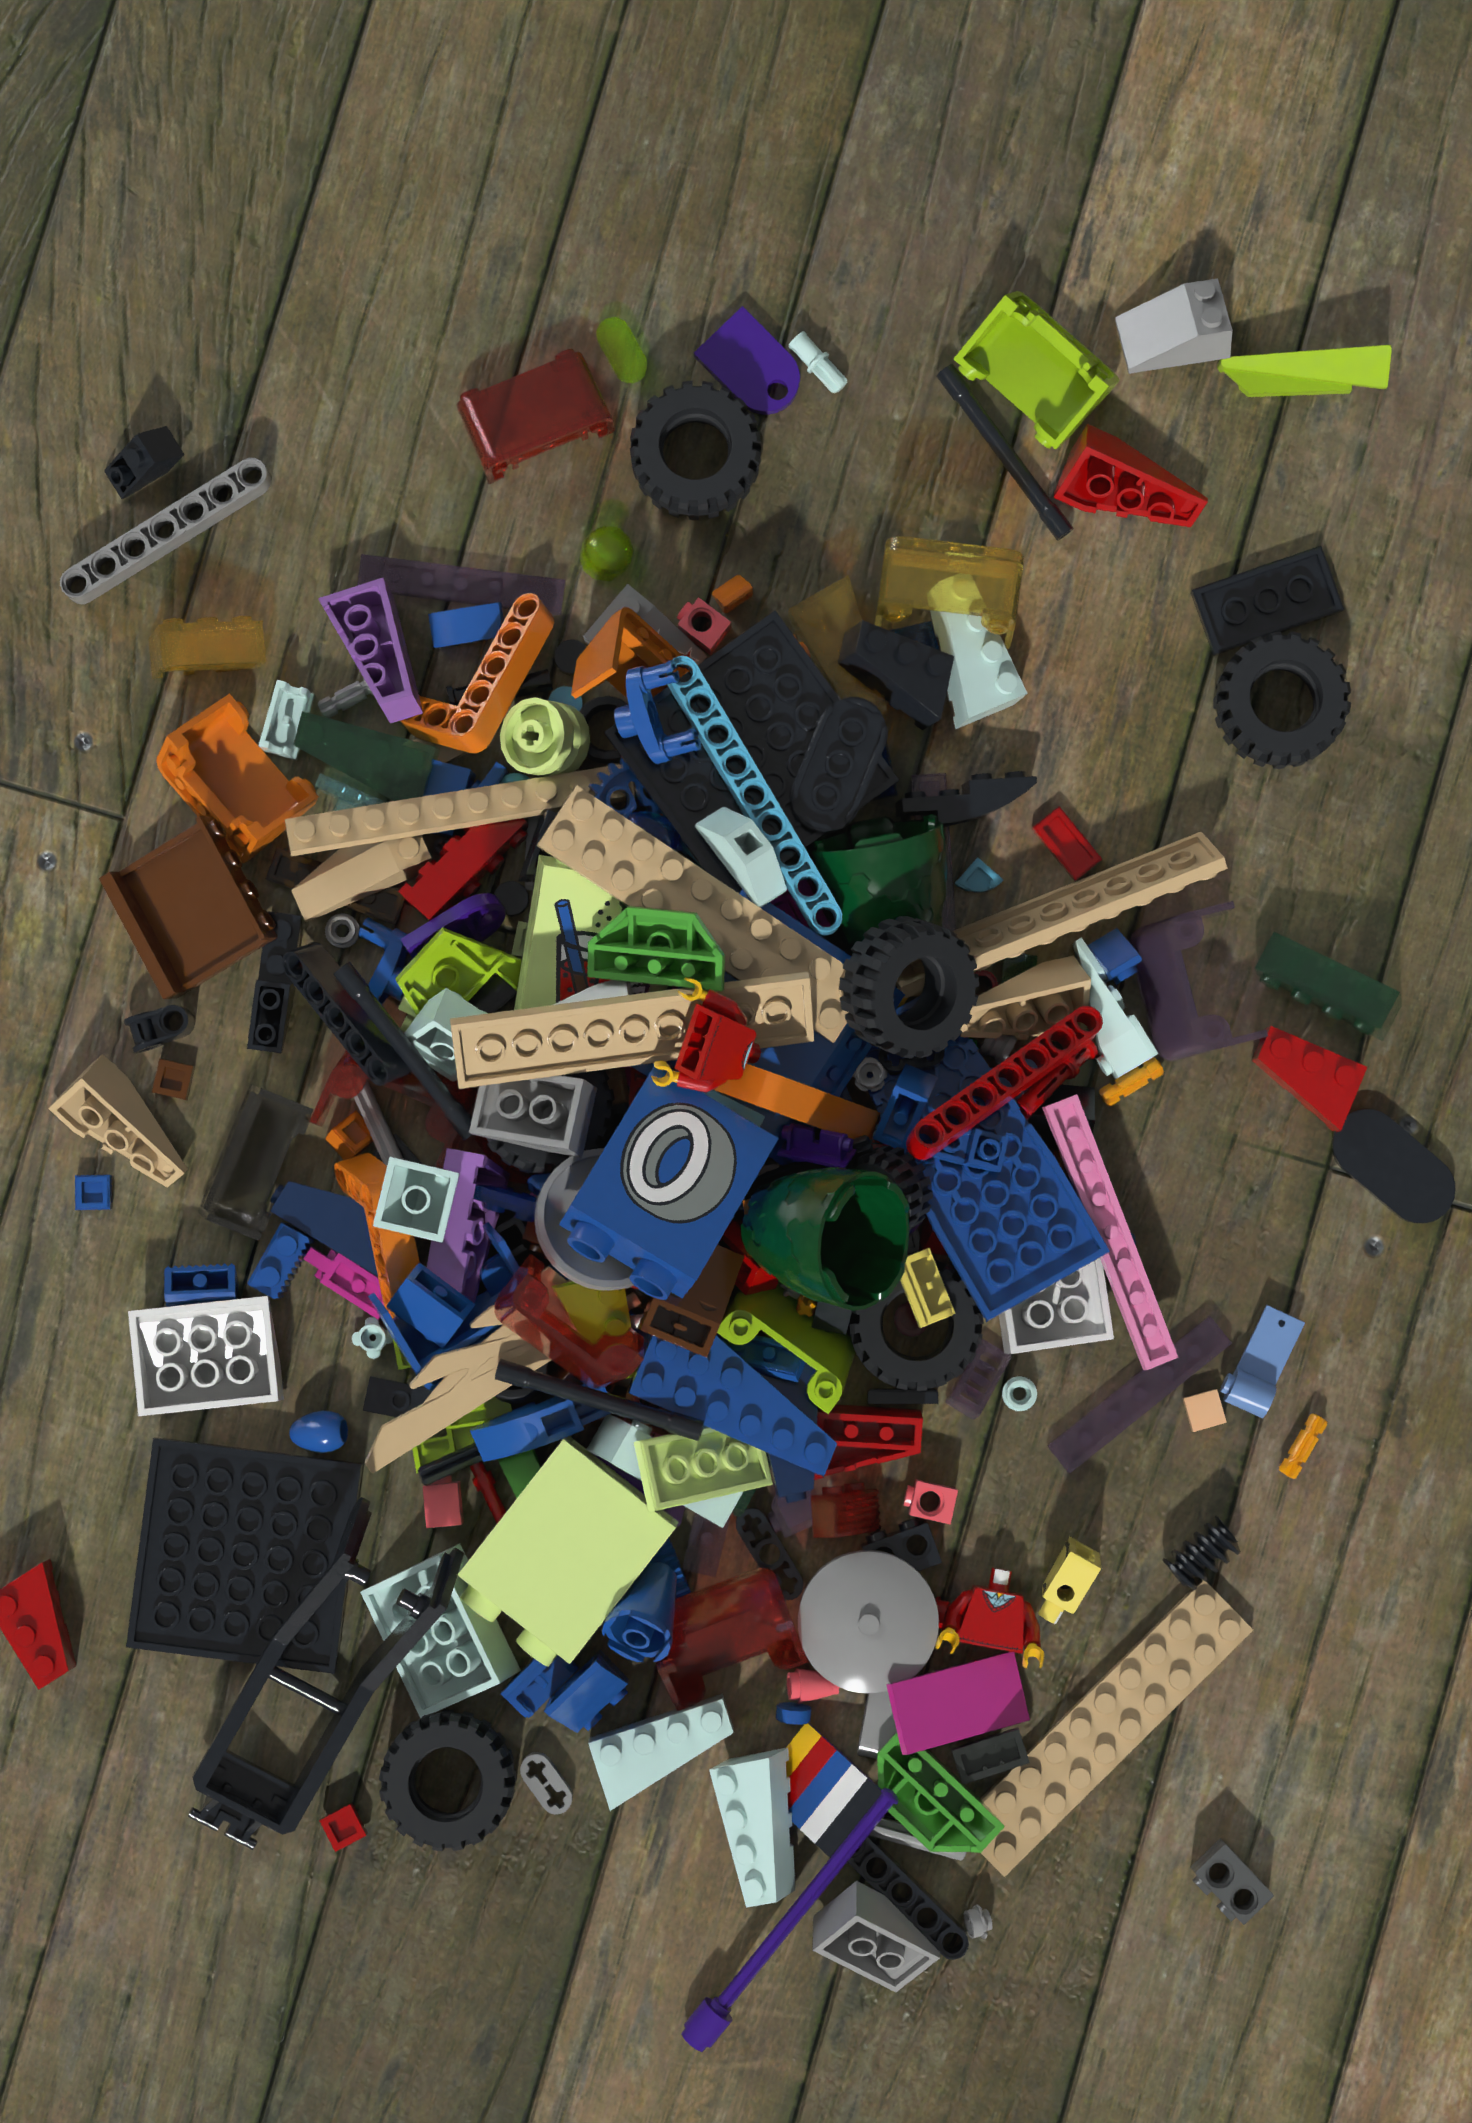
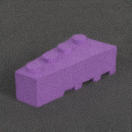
M384 578L318 598L390 724L423 714L395 599Z
M447 1148L443 1169L458 1172L460 1176L444 1242L431 1240L427 1268L475 1303L481 1282L480 1271L487 1260L491 1246V1240L482 1225L489 1222L494 1229L496 1228L510 1173L485 1155Z

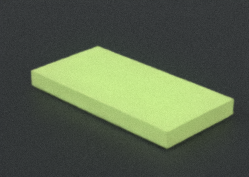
M703 1427L699 1441L676 1434H668L634 1442L648 1512L773 1485L766 1452L708 1427Z

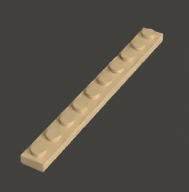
M608 766L288 818L285 819L290 853L291 856L539 816L543 815L547 810L557 813L576 785L595 796V793L588 787L589 784L600 785L602 782L598 779L597 773L603 772L609 776L610 772ZM630 782L629 789L635 799L633 782ZM618 790L614 791L610 796L611 804L626 801L624 793Z

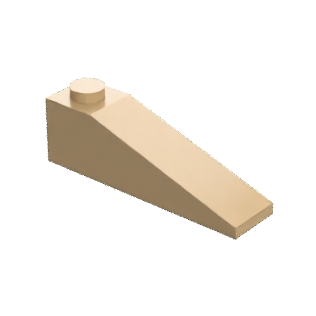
M103 1054L86 1068L48 1108L74 1133L83 1138L87 1134L103 1143V1150L111 1155L114 1151H117L130 1159V1164L133 1168L167 1188L188 1170L129 1078Z

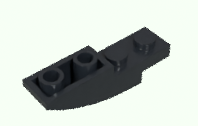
M1014 771L1005 773V778L992 779L991 773L971 775V780L961 785L962 795H960L959 789L939 791V796L926 797L925 791L905 793V798L895 803L896 817L934 814L937 820L943 822L944 827L966 823L984 817L1014 801L1037 783V777H1026L1025 771Z
M267 911L274 920L275 928L273 929L278 938L262 947L259 976L255 983L247 1049L282 1053L295 991V985L283 969L282 959L286 952L299 948L303 916Z

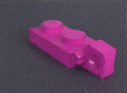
M310 1248L304 1260L318 1268L314 1276L320 1280V1283L379 1320L380 1316L368 1297L370 1294L375 1293L383 1304L378 1277L332 1249L326 1256L317 1249Z

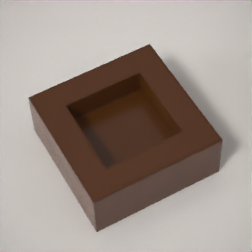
M159 1059L152 1093L188 1100L195 1066Z

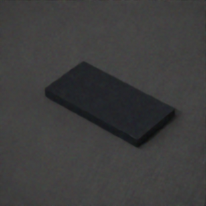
M1322 546L1192 589L1190 592L1213 656L1247 645L1251 640L1259 636L1265 638L1273 632L1282 633L1344 610Z

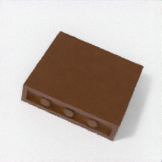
M198 816L195 818L197 823L121 871H110L99 878L163 999H177L278 938L273 929L275 928L273 918L266 910L262 909L257 899L259 897L257 888L250 880L246 879L241 869L243 864L239 855L233 849H230L224 838L226 837V831L223 825L211 816Z

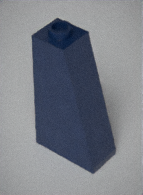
M290 1181L285 1186L280 1184L270 1199V1202L274 1204L270 1210L272 1213L378 1276L363 1206L351 1197Z
M806 1363L798 1382L760 1374L817 1425L818 1406L809 1399L807 1394V1383L816 1371L814 1368ZM767 1453L777 1499L786 1498L787 1504L807 1499L806 1493L814 1489L815 1473Z

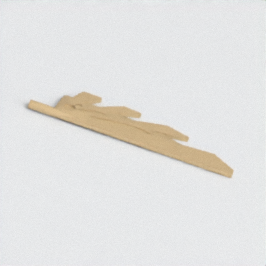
M546 1267L523 1283L525 1288L546 1294L528 1307L490 1306L472 1320L469 1325L471 1328L502 1325L481 1343L434 1355L410 1382L409 1386L411 1389H415L444 1377L443 1380L435 1387L423 1404L381 1426L365 1460V1465L371 1473L377 1472L512 1386V1384L495 1380V1373L500 1359L530 1367L535 1371L581 1342L582 1340L575 1327L571 1324L566 1314L567 1312L551 1287L572 1281L570 1279L567 1281L551 1267ZM634 1292L626 1296L629 1311L641 1304Z

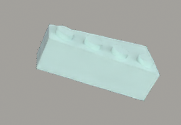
M723 1694L590 1737L588 1744L610 1811L734 1733V1727Z

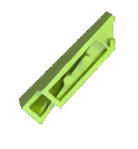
M1391 345L1231 356L1230 358L1220 359L1217 364V370L1229 376L1239 386V390L1247 397L1350 394L1352 385L1387 389L1392 348Z

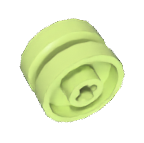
M536 697L524 699L513 706L503 720L500 732L501 750L507 762L520 772L544 777L574 772L579 769L587 757L590 745L589 726L583 714L574 706Z

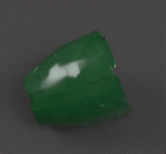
M934 814L924 816V820L894 822L891 818L884 816L853 822L848 826L846 832L821 840L818 839L806 848L810 858L841 909L842 921L836 932L851 954H853L851 948L856 941L862 942L865 939L863 934L871 927L879 929L878 924L889 918L895 920L899 916H908L942 927L943 907L947 892V852L944 824L937 820ZM826 910L832 924H834V915Z
M841 1167L818 1168L775 1179L764 1184L751 1195V1199L748 1202L749 1212L744 1215L741 1224V1236L747 1253L769 1275L775 1276L780 1283L789 1289L816 1302H824L855 1311L867 1309L879 1301H883L892 1293L905 1272V1262L907 1259L909 1242L908 1212L910 1206L901 1189L888 1176L875 1171Z

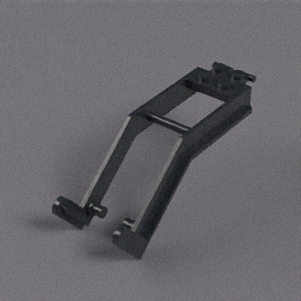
M363 1497L356 1502L349 1515L333 1564L272 1636L192 1776L195 1789L206 1795V1798L200 1810L194 1807L190 1809L188 1817L215 1831L219 1829L223 1820L228 1822L229 1825L224 1832V1836L251 1850L257 1844V1840L252 1838L251 1835L261 1825L282 1835L295 1831L375 1690L446 1611L464 1556V1552L457 1548H454L450 1554L445 1552L442 1555L433 1584L425 1594L419 1593L416 1595L405 1588L401 1591L396 1605L408 1610V1614L360 1668L342 1701L275 1666L289 1642L341 1580L347 1582L350 1579L361 1586L368 1580L371 1570L359 1564V1559H357L372 1512L368 1511L370 1501ZM268 1678L335 1713L295 1784L227 1750Z

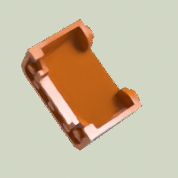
M229 693L167 735L157 756L156 763L163 777L197 816L214 817L223 825L226 831V837L224 838L230 849H233L239 855L242 863H245L286 830L285 819L302 816L316 804L319 796L309 780L295 776L289 781L246 732L249 724V713L246 707L241 702L236 701Z

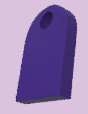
M743 306L694 352V357L723 387L732 391V396L735 399L741 398L746 403L747 410L761 415L778 413L787 408L798 393L800 373L796 361ZM772 384H783L787 388V395L780 400L771 398L768 394V389Z
M491 893L477 894L459 902L401 938V941L412 958L421 951L442 927L482 942L501 926L506 916V910L496 895Z

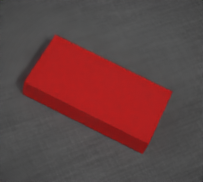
M1060 806L1032 827L1035 834L1074 882L1102 861L1101 856Z

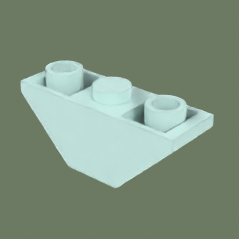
M722 807L696 823L695 828L755 905L761 908L786 892L787 887L774 848L752 819Z

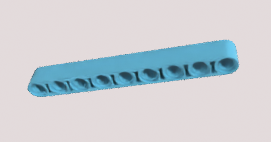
M687 656L673 658L672 660L676 663L677 668H687L691 672L692 677L687 682L667 684L692 728L697 730L698 738L743 815L753 820L773 846L786 887L810 929L820 936L833 934L842 921V912L698 665ZM702 697L709 702L710 708L706 712L697 713L691 708L690 702L694 698ZM716 727L721 728L727 733L728 738L723 743H714L709 739L708 732ZM731 758H739L744 762L745 770L742 773L733 774L728 771L726 762ZM756 788L762 793L763 801L756 805L750 804L745 800L744 792L747 789ZM769 818L777 820L780 823L781 831L776 835L766 834L762 829V822ZM785 849L794 850L799 856V862L793 866L783 864L780 859V852ZM809 879L813 881L817 887L816 894L810 897L802 895L798 890V883L801 880ZM820 910L830 911L835 918L834 924L830 927L819 925L816 920V913Z

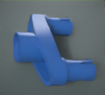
M673 660L649 668L639 666L628 669L626 674L628 705L614 710L616 727L621 737L629 738L638 735L645 751L655 764L672 760L673 756L701 749L700 739L693 740L698 736L695 728L669 736L664 733L651 694V689L679 682V672H672L673 669L677 668Z
M367 917L362 925L374 930V933L360 928L358 937L384 949V954L368 984L370 991L381 1005L384 1004L389 996L401 1002L405 995L395 978L404 969L408 951L401 938L408 934L397 928L392 930Z

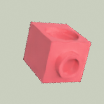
M699 597L694 604L687 602L677 616V619L680 620L678 629L709 655H712L731 630V621ZM698 617H706L711 621L712 625L709 630L698 632L693 628L692 623Z
M449 1475L429 1485H423L426 1528L456 1526L464 1523L460 1481H452V1477Z
M915 1479L914 1486H907L903 1506L909 1507L908 1514L910 1516L951 1525L958 1490L953 1487ZM933 1491L938 1494L939 1503L935 1509L924 1510L921 1508L920 1498L925 1492Z

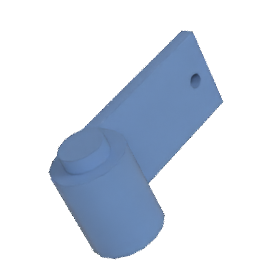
M1266 1304L1234 1373H1228L1221 1385L1220 1392L1224 1393L1223 1401L1255 1416L1264 1418L1275 1397L1276 1383L1305 1322Z

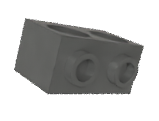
M1221 1838L1191 1866V1869L1197 1875L1193 1882L1207 1896L1213 1892L1221 1900L1217 1907L1231 1922L1237 1917L1245 1925L1274 1897L1273 1893ZM1215 1863H1224L1226 1866L1225 1874L1219 1879L1210 1878V1867ZM1248 1889L1250 1890L1249 1900L1242 1905L1235 1904L1233 1897L1236 1891Z

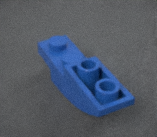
M601 1377L582 1384L583 1386L607 1393ZM555 1396L539 1404H535L534 1401L477 1425L471 1428L470 1432L483 1462L526 1452L584 1430L583 1425L611 1413Z

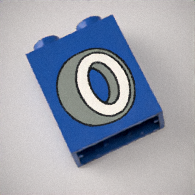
M653 1067L559 1225L571 1232L567 1242L577 1253L599 1263L605 1262L608 1255L612 1256L633 1269L629 1279L635 1287L653 1298L666 1300L671 1292L683 1298L697 1281L779 1138L700 1091L677 1087L675 1082H671L665 1087L657 1086L651 1076L662 1078L666 1075L667 1071Z

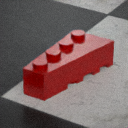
M521 818L463 828L466 834L463 837L457 834L443 846L439 854L442 858L438 862L435 860L428 861L418 871L417 883L413 887L406 883L398 892L428 921L432 920L458 904L464 897L467 899L476 894L482 885L479 883L482 877L487 872L493 874L505 861L502 857L511 846L516 849L528 836L526 832L528 828L527 821Z

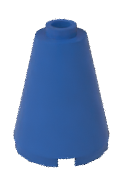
M662 1562L647 1564L606 1617L602 1634L604 1636L606 1633L609 1638L608 1646L622 1657L635 1662H643L645 1657H655L654 1662H657L668 1656L673 1642L677 1575L670 1566Z

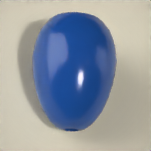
M323 1410L298 1418L291 1425L289 1435L292 1442L297 1446L309 1451L325 1453L337 1450L345 1444L348 1436V1427L346 1420L340 1414Z

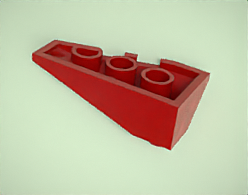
M1090 424L1086 425L1072 447L1054 492L1055 499L1084 512L1096 513V510L1116 512L1117 517L1127 518L1128 514L1148 517L1151 522L1192 527L1208 503L1206 496L1118 437Z

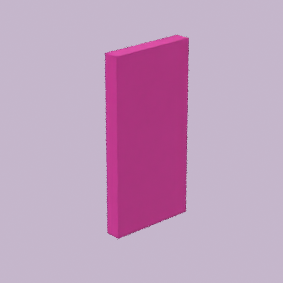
M1008 1651L886 1684L902 1755L916 1753L1030 1720L1014 1652Z

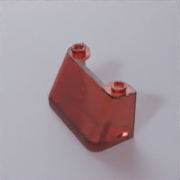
M573 349L564 350L554 357L555 360L481 391L478 388H474L460 395L461 400L456 404V407L488 484L503 479L504 475L502 472L509 468L508 465L511 464L513 470L517 469L520 462L580 437L582 441L589 439L588 432L597 433L599 438L615 432L612 416L581 352H574Z
M530 1254L498 1295L494 1308L496 1318L582 1383L593 1389H601L628 1378L644 1359V1337L630 1327L621 1335H610L604 1331L595 1344L546 1309L549 1303V1292L541 1280V1273L545 1264Z
M758 1568L676 1598L672 1646L668 1656L655 1662L676 1710L680 1711L697 1704L704 1697L706 1692L704 1675L768 1652L774 1666L779 1669L786 1670L808 1663V1659L802 1648L799 1634L776 1575L769 1569Z

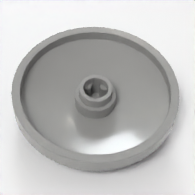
M604 1148L584 1151L582 1157H569L549 1175L541 1188L536 1202L535 1229L545 1256L566 1278L591 1289L620 1290L634 1286L629 1279L633 1269L610 1255L602 1263L585 1258L568 1244L567 1238L571 1232L559 1225Z
M876 1550L849 1552L832 1559L821 1567L811 1578L802 1594L797 1618L800 1642L812 1666L834 1685L858 1693L887 1691L886 1684L914 1677L929 1660L937 1641L939 1629L937 1604L923 1576L905 1560L890 1553Z

